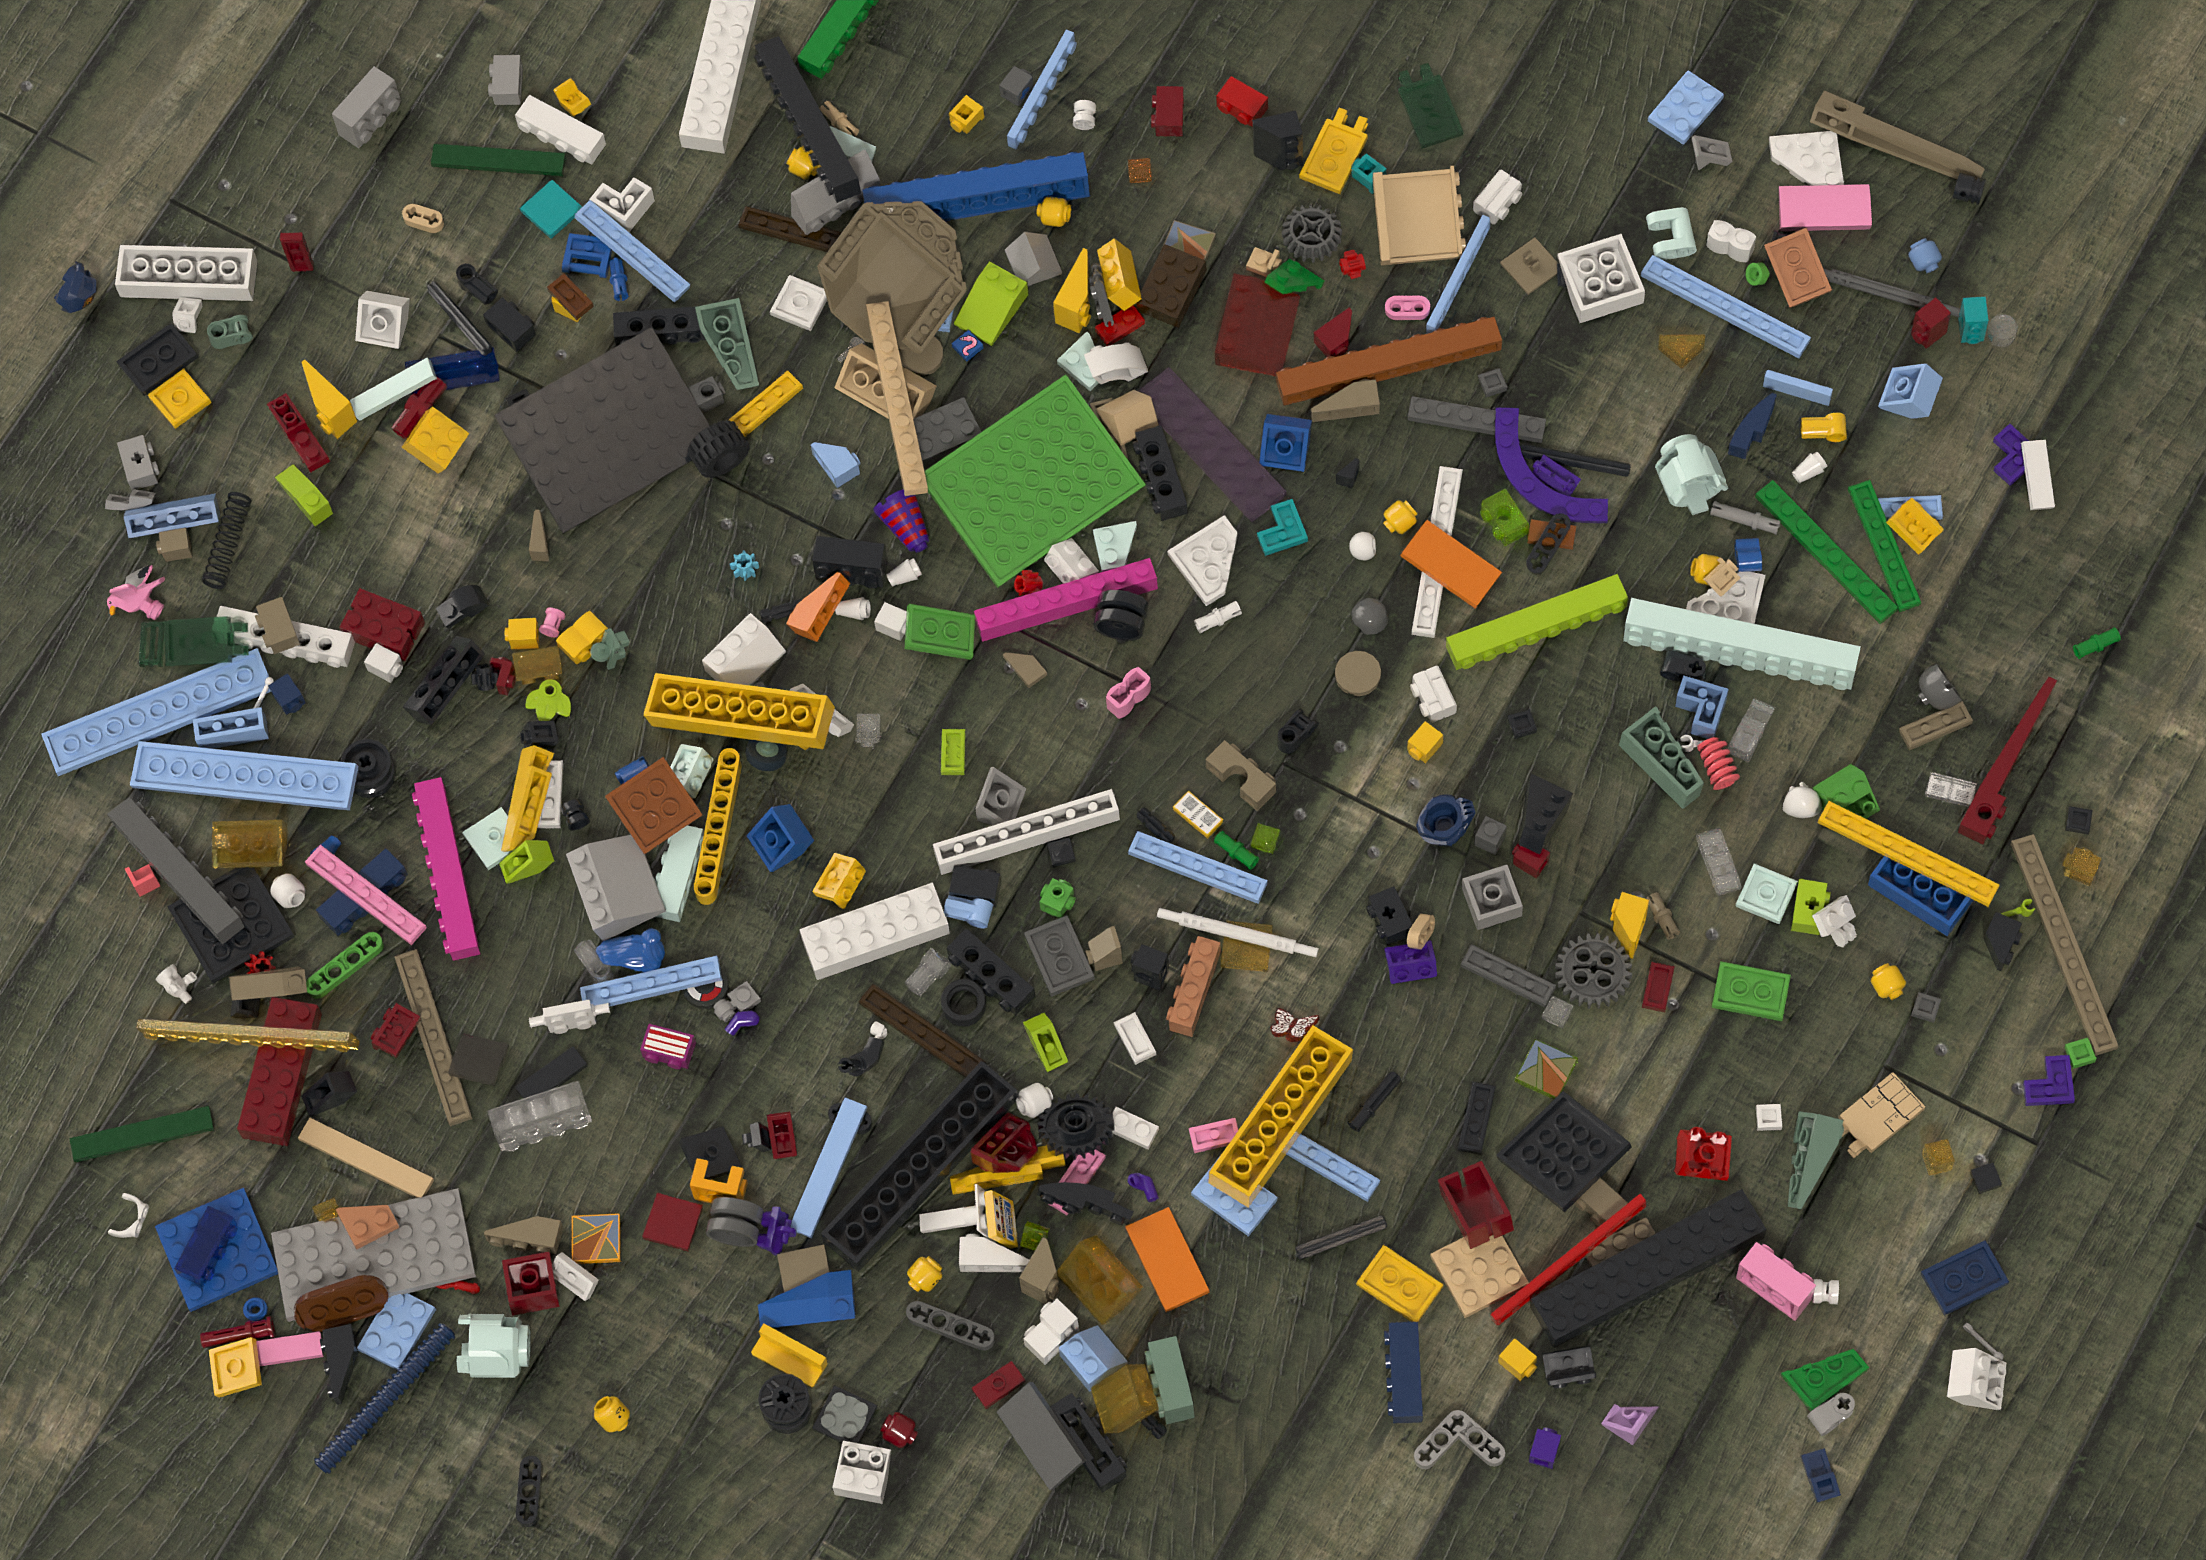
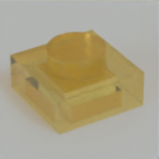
M332 1198L312 1208L318 1221L325 1222L337 1217L336 1209L339 1206L335 1198Z

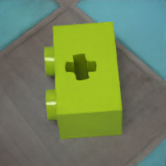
M1799 879L1791 931L1815 935L1820 934L1812 915L1823 909L1824 905L1827 906L1829 904L1831 892L1826 891L1827 883ZM1809 905L1815 906L1814 910L1808 909Z

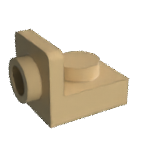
M1255 247L1246 265V270L1267 277V275L1282 264L1280 251L1275 249L1274 253H1270Z
M1720 557L1717 559L1720 564L1704 580L1722 597L1741 577L1736 573L1738 568L1731 560L1728 559L1725 562Z

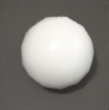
M1360 532L1352 537L1349 549L1353 557L1366 561L1375 556L1376 542L1372 534Z

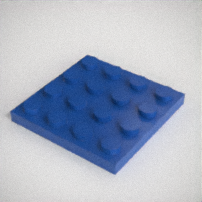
M244 1188L155 1226L190 1312L278 1274L277 1266Z

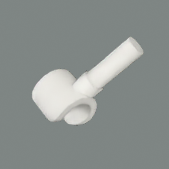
M1683 735L1680 738L1681 742H1690L1689 745L1681 746L1685 752H1691L1694 747L1703 742L1693 740L1689 735Z

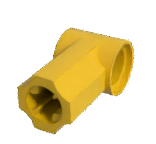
M1831 413L1826 415V417L1801 418L1802 439L1826 438L1830 442L1844 441L1847 438L1846 416L1842 413Z

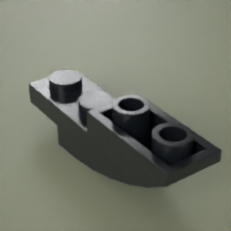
M1050 1183L1040 1185L1036 1194L1040 1196L1041 1201L1050 1205L1056 1203L1062 1206V1210L1067 1213L1081 1214L1083 1207L1086 1206L1089 1212L1098 1216L1104 1214L1110 1217V1221L1118 1225H1123V1223L1128 1225L1134 1211L1112 1202L1116 1193L1088 1184Z

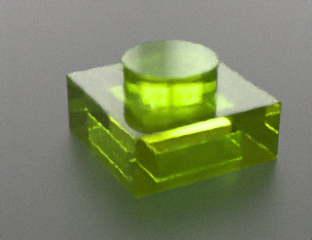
M1258 823L1251 841V847L1273 854L1280 830Z
M1027 1221L1024 1226L1020 1246L1035 1251L1043 1237L1048 1239L1050 1228Z

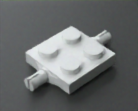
M590 1000L543 1008L542 1016L529 1018L530 1027L545 1025L548 1026L550 1033L554 1032L555 1034H562L567 1032L568 1029L573 1028L587 1029L591 1025L596 1024V1015L610 1013L609 1003L594 1006Z

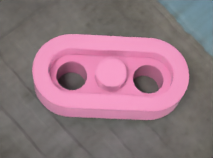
M1392 296L1385 303V313L1393 320H1422L1430 313V302L1423 296ZM1398 308L1400 311L1394 312L1393 309ZM1416 308H1421L1422 311H1421V312H1417L1415 309H1416Z

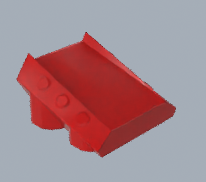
M1700 1127L1680 1130L1676 1138L1677 1153L1674 1172L1681 1176L1727 1181L1729 1178L1732 1136L1719 1131L1707 1133Z

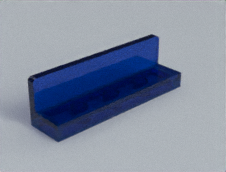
M492 347V353H489L487 356L482 355L479 350L428 358L432 363L436 377L447 385L446 390L498 382L500 380L494 347ZM424 359L405 362V369ZM418 388L417 390L411 392V395H412L413 393H416V394H417V392L420 390V388Z

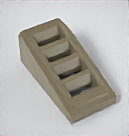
M535 510L529 545L530 557L532 561H549L542 514L540 510Z

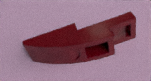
M286 393L267 403L281 430L310 473L330 462L327 454Z

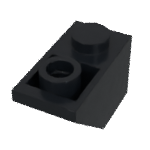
M1995 912L1984 941L1996 969L2002 971L2004 964L2009 966L2013 958L2014 952H2011L2013 944L2018 946L2023 936V932L2020 931L2022 923Z

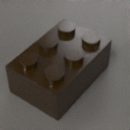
M1164 244L1141 291L1142 299L1136 303L1138 312L1179 328L1207 271L1205 260Z

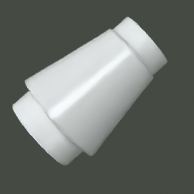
M1818 452L1813 455L1810 453L1792 472V475L1800 484L1823 473V469L1827 467V464Z
M913 558L905 560L886 575L893 587L917 580V577L922 575L916 560Z
M861 597L840 601L835 612L836 615L864 620V618H869L871 606L869 600Z

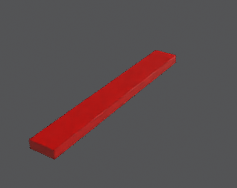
M1641 1194L1636 1196L1490 1314L1491 1320L1496 1326L1502 1324L1595 1247L1646 1208V1199Z

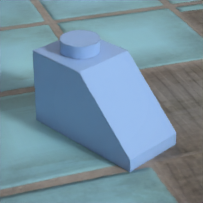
M816 442L811 444L813 456L837 488L860 474L858 466L860 461L854 452L850 454L846 447Z

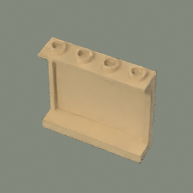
M1450 166V169L1389 175H1382V172L1373 173L1381 265L1461 258L1462 252L1466 248L1465 238H1461L1460 230L1464 229L1463 216L1458 214V208L1462 207L1461 194L1456 193V186L1460 185L1459 172H1454V166Z

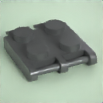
M1093 263L1091 265L1093 275L1089 277L1093 300H1095L1097 315L1099 319L1104 320L1106 327H1108V321L1113 326L1110 301L1107 298L1102 271L1099 263Z

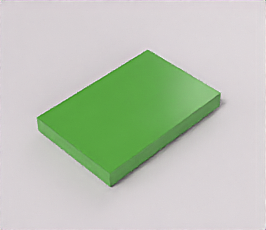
M908 604L904 649L971 660L974 648L975 615Z
M1720 961L1712 1008L1782 1021L1791 975Z

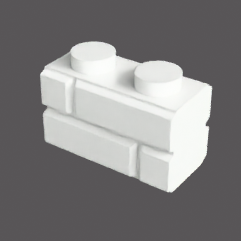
M1499 170L1473 202V211L1481 217L1482 215L1490 217V223L1493 225L1499 219L1503 220L1509 212V206L1512 203L1516 204L1522 196L1521 182L1514 177H1510L1503 170Z
M1434 666L1413 675V684H1410V688L1414 697L1419 696L1421 704H1419V707L1424 717L1428 716L1430 722L1433 723L1441 720L1443 717L1446 718L1456 713L1457 705L1439 666Z

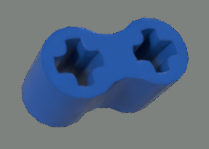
M1758 538L1735 539V559L1738 572L1762 571V555Z

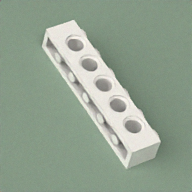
M220 606L212 629L216 640L223 644H239L246 649L259 648L266 653L273 654L271 647L266 648L262 636H257L259 632L265 631L264 627L259 629L255 619V615H258L257 613ZM292 621L299 643L301 644L303 641L310 642L305 646L298 645L280 653L289 658H296V656L305 658L312 663H318V661L325 662L329 666L336 668L340 666L348 667L355 645L352 633ZM238 627H244L242 631L235 632ZM324 646H332L329 650H322Z

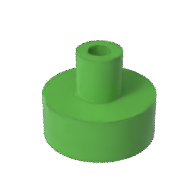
M1760 262L1751 263L1746 269V279L1751 285H1763L1770 274L1766 265Z

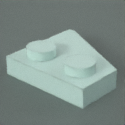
M1086 332L1057 360V364L1087 390L1091 391L1099 382L1092 377L1084 354L1090 352L1095 347L1090 334Z
M1136 521L1093 530L1102 572L1127 564V557L1137 529Z

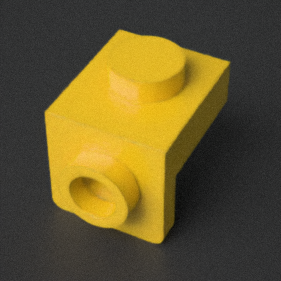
M571 78L554 89L560 105L573 117L591 105L588 97L578 90Z

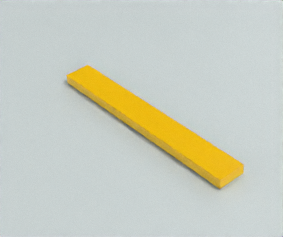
M1828 801L1818 820L1819 824L1989 907L2000 886L1831 801Z

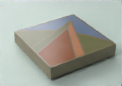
M1174 220L1164 244L1201 258L1206 262L1215 241L1216 233Z

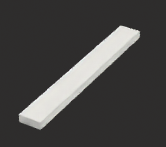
M1440 466L1431 523L1452 537L1463 469ZM1422 572L1412 635L1435 638L1443 586L1424 572Z

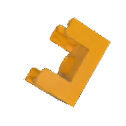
M697 1158L690 1182V1188L695 1200L712 1203V1200L720 1197L744 1200L748 1182L743 1179V1168L732 1166L727 1183L712 1181V1179H704L708 1161Z

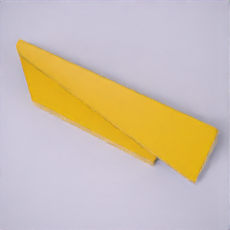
M1047 1145L1037 1147V1154L1019 1172L992 1173L977 1167L952 1175L950 1177L952 1194L975 1191V1184H978L983 1189L1041 1180L1043 1179L1042 1170L1065 1166L1064 1154L1061 1153L1055 1156L1054 1150L1048 1152Z

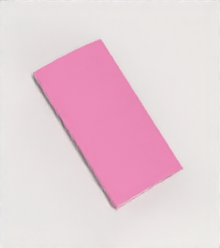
M1869 184L1779 186L1780 231H1800L1804 228H1807L1808 231L1870 229L1872 218Z

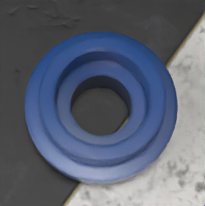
M251 1298L243 1307L245 1317L253 1322L262 1320L268 1311L267 1304L261 1298ZM254 1307H259L258 1313H252Z

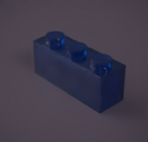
M210 1206L207 1207L174 1268L178 1276L203 1287L207 1281L209 1282L212 1279L217 1261L222 1260L226 1253V1245L229 1239L232 1240L237 1233L238 1224L234 1217Z

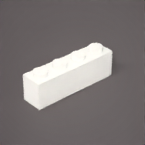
M531 95L527 97L515 114L517 125L523 132H531L542 142H550L559 151L564 153L567 151L580 162L586 161L592 165L606 145L603 133Z

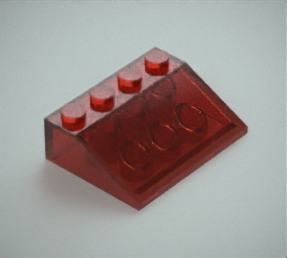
M1234 273L1215 349V365L1276 376V372L1284 368L1300 295L1295 293L1282 294L1264 283V280Z

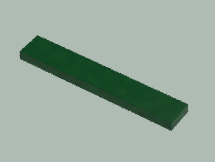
M434 144L431 166L563 176L566 155L565 153Z
M205 1106L69 1139L73 1161L80 1162L213 1131L214 1125L211 1108Z

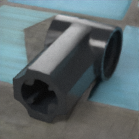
M465 263L456 269L458 285L462 290L471 293L484 305L490 304L495 299L498 289L478 274L473 265ZM466 275L472 276L469 279H462Z

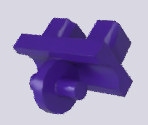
M772 1207V1211L764 1212L761 1225L768 1227L767 1234H759L756 1244L759 1248L768 1250L773 1255L781 1254L783 1244H787L788 1238L796 1237L797 1230L791 1228L792 1220L788 1219L789 1214L782 1212L780 1207Z

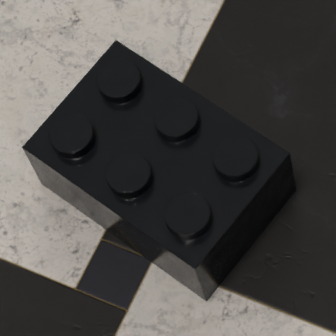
M816 536L812 558L816 580L824 583L836 572H839L850 582L849 586L859 584L872 589L884 587L888 565L885 544Z

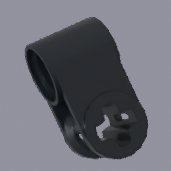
M1667 651L1660 675L1665 679L1682 682L1683 676L1704 681L1706 665L1700 658L1684 655L1677 651Z
M1301 708L1298 709L1278 731V749L1286 754L1295 752L1315 732L1319 722L1316 720L1312 721L1304 714ZM1286 737H1290L1293 739V741L1286 742L1283 739Z

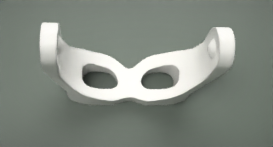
M123 1193V1199L137 1204L138 1220L124 1231L109 1229L108 1234L120 1238H137L148 1213L149 1205L133 1195Z

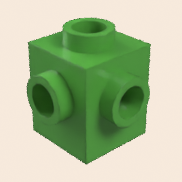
M1052 878L1050 884H1045L1041 891L1040 909L1054 917L1062 918L1067 909H1072L1076 900L1072 885L1065 880L1060 879L1058 881Z

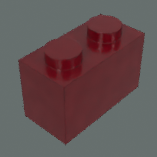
M1157 86L1156 95H1152V108H1156V114L1151 115V128H1156V136L1183 137V87Z
M1936 297L1915 313L1911 332L1913 339L1918 344H1922L1926 349L1947 333L1951 312Z

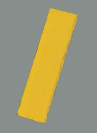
M786 371L729 420L734 421L744 437H746L803 389V385L789 371Z

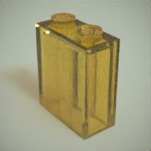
M1145 1364L1126 1365L1091 1388L1104 1433L1124 1432L1159 1410Z

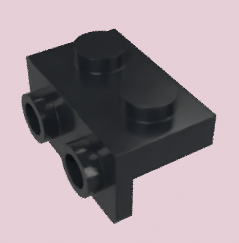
M1590 1345L1541 1353L1546 1383L1549 1386L1553 1385V1388H1563L1567 1386V1383L1577 1381V1384L1590 1383L1592 1378H1597Z

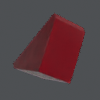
M791 1112L768 1114L767 1121L773 1158L797 1156Z

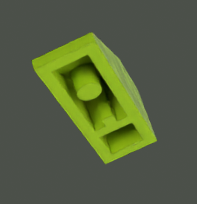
M291 465L275 477L314 527L333 514L329 502L316 486L294 465Z

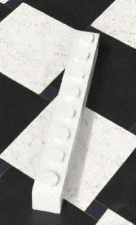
M1112 789L935 843L933 844L934 854L941 875L953 872L954 866L976 865L1120 820L1119 809Z

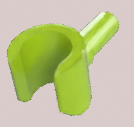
M2026 899L2020 907L2001 914L2007 917L2019 914L2029 917L2036 908L2027 909L2025 906L2030 905L2033 900Z

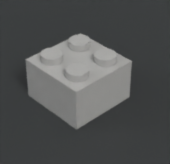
M1508 865L1463 878L1462 890L1477 930L1522 917L1523 905Z

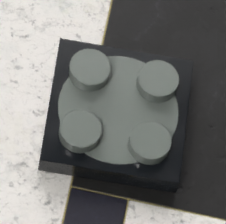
M834 1385L812 1428L814 1431L840 1443L847 1441L860 1444L878 1405Z

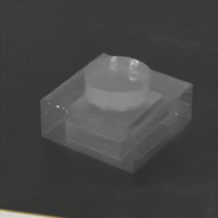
M1552 996L1542 1014V1019L1560 1028H1564L1574 1005Z

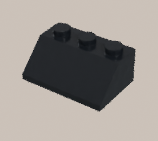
M1296 110L1252 120L1253 153L1255 157L1280 170H1293L1303 165V133Z

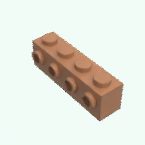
M1198 936L1196 943H1191L1188 951V956H1190L1189 963L1184 964L1181 972L1182 984L1181 986L1177 985L1174 992L1175 1005L1174 1007H1169L1166 1020H1169L1170 1031L1190 1037L1193 1036L1221 953L1220 942Z

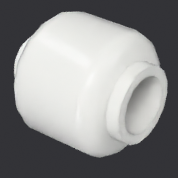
M283 874L274 879L270 892L271 896L281 906L292 908L299 906L303 902L306 890L305 886L295 876Z
M1034 1083L1018 1093L1016 1104L1021 1114L1035 1118L1043 1114L1046 1108H1051L1053 1094L1048 1087H1044L1040 1083Z

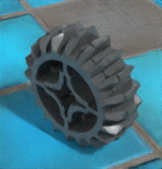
M1312 204L1309 205L1308 209H1305L1302 205L1300 212L1294 209L1292 215H1288L1286 222L1283 223V244L1288 246L1287 251L1289 253L1294 252L1295 259L1302 256L1303 262L1307 258H1311L1312 263L1315 262V258L1323 261L1324 255L1330 258L1332 251L1336 252L1338 245L1341 243V222L1337 220L1335 213L1330 214L1329 208L1323 211L1321 205L1317 209L1313 208ZM1300 226L1302 232L1296 238L1294 232ZM1328 229L1330 235L1324 241L1323 234L1324 231Z

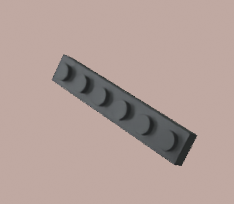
M1411 397L1408 421L1495 435L1496 410ZM1519 414L1518 439L1542 443L1546 419Z

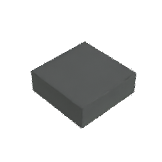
M1500 368L1478 375V380L1485 397L1507 391V385Z
M1918 992L1911 1016L1934 1023L1941 999Z

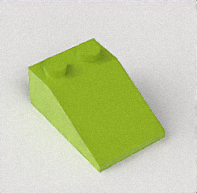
M989 261L973 285L954 325L964 331L969 330L976 338L992 346L1028 296L1027 282Z

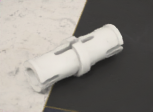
M1234 601L1220 609H1213L1211 613L1195 619L1194 623L1199 633H1202L1217 625H1223L1225 621L1241 615L1242 612L1239 611L1241 609L1238 603Z

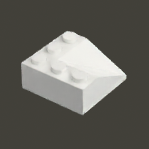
M1622 234L1558 253L1557 256L1569 296L1580 323L1644 303L1645 290Z

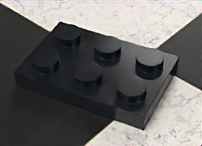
M170 323L116 362L141 394L145 396L199 357L174 325Z

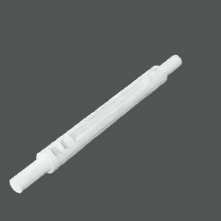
M1159 908L1157 917L1178 922L1181 926L1291 954L1296 952L1317 957L1319 948L1296 943V940L1183 911L1182 913H1177Z

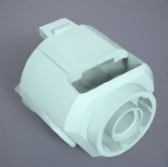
M1691 434L1673 438L1661 448L1662 457L1656 463L1655 468L1670 504L1677 507L1687 506L1692 515L1708 511L1709 508L1706 500L1712 498L1721 490L1726 491L1728 489L1726 479L1713 450L1699 442L1698 438Z
M504 1314L460 1315L458 1324H470L469 1343H462V1355L457 1356V1370L459 1373H470V1377L515 1378L521 1372V1367H529V1325H522V1321L518 1317H505Z

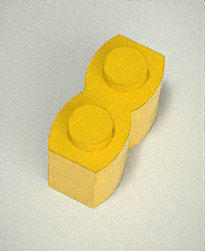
M588 611L573 626L565 630L557 638L556 642L558 647L577 665L591 657V647L595 643L602 641L604 632L608 628L591 611Z

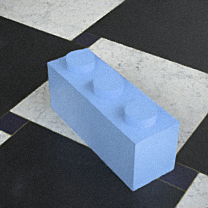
M261 707L193 719L195 741L200 748L214 749L269 739L267 720Z

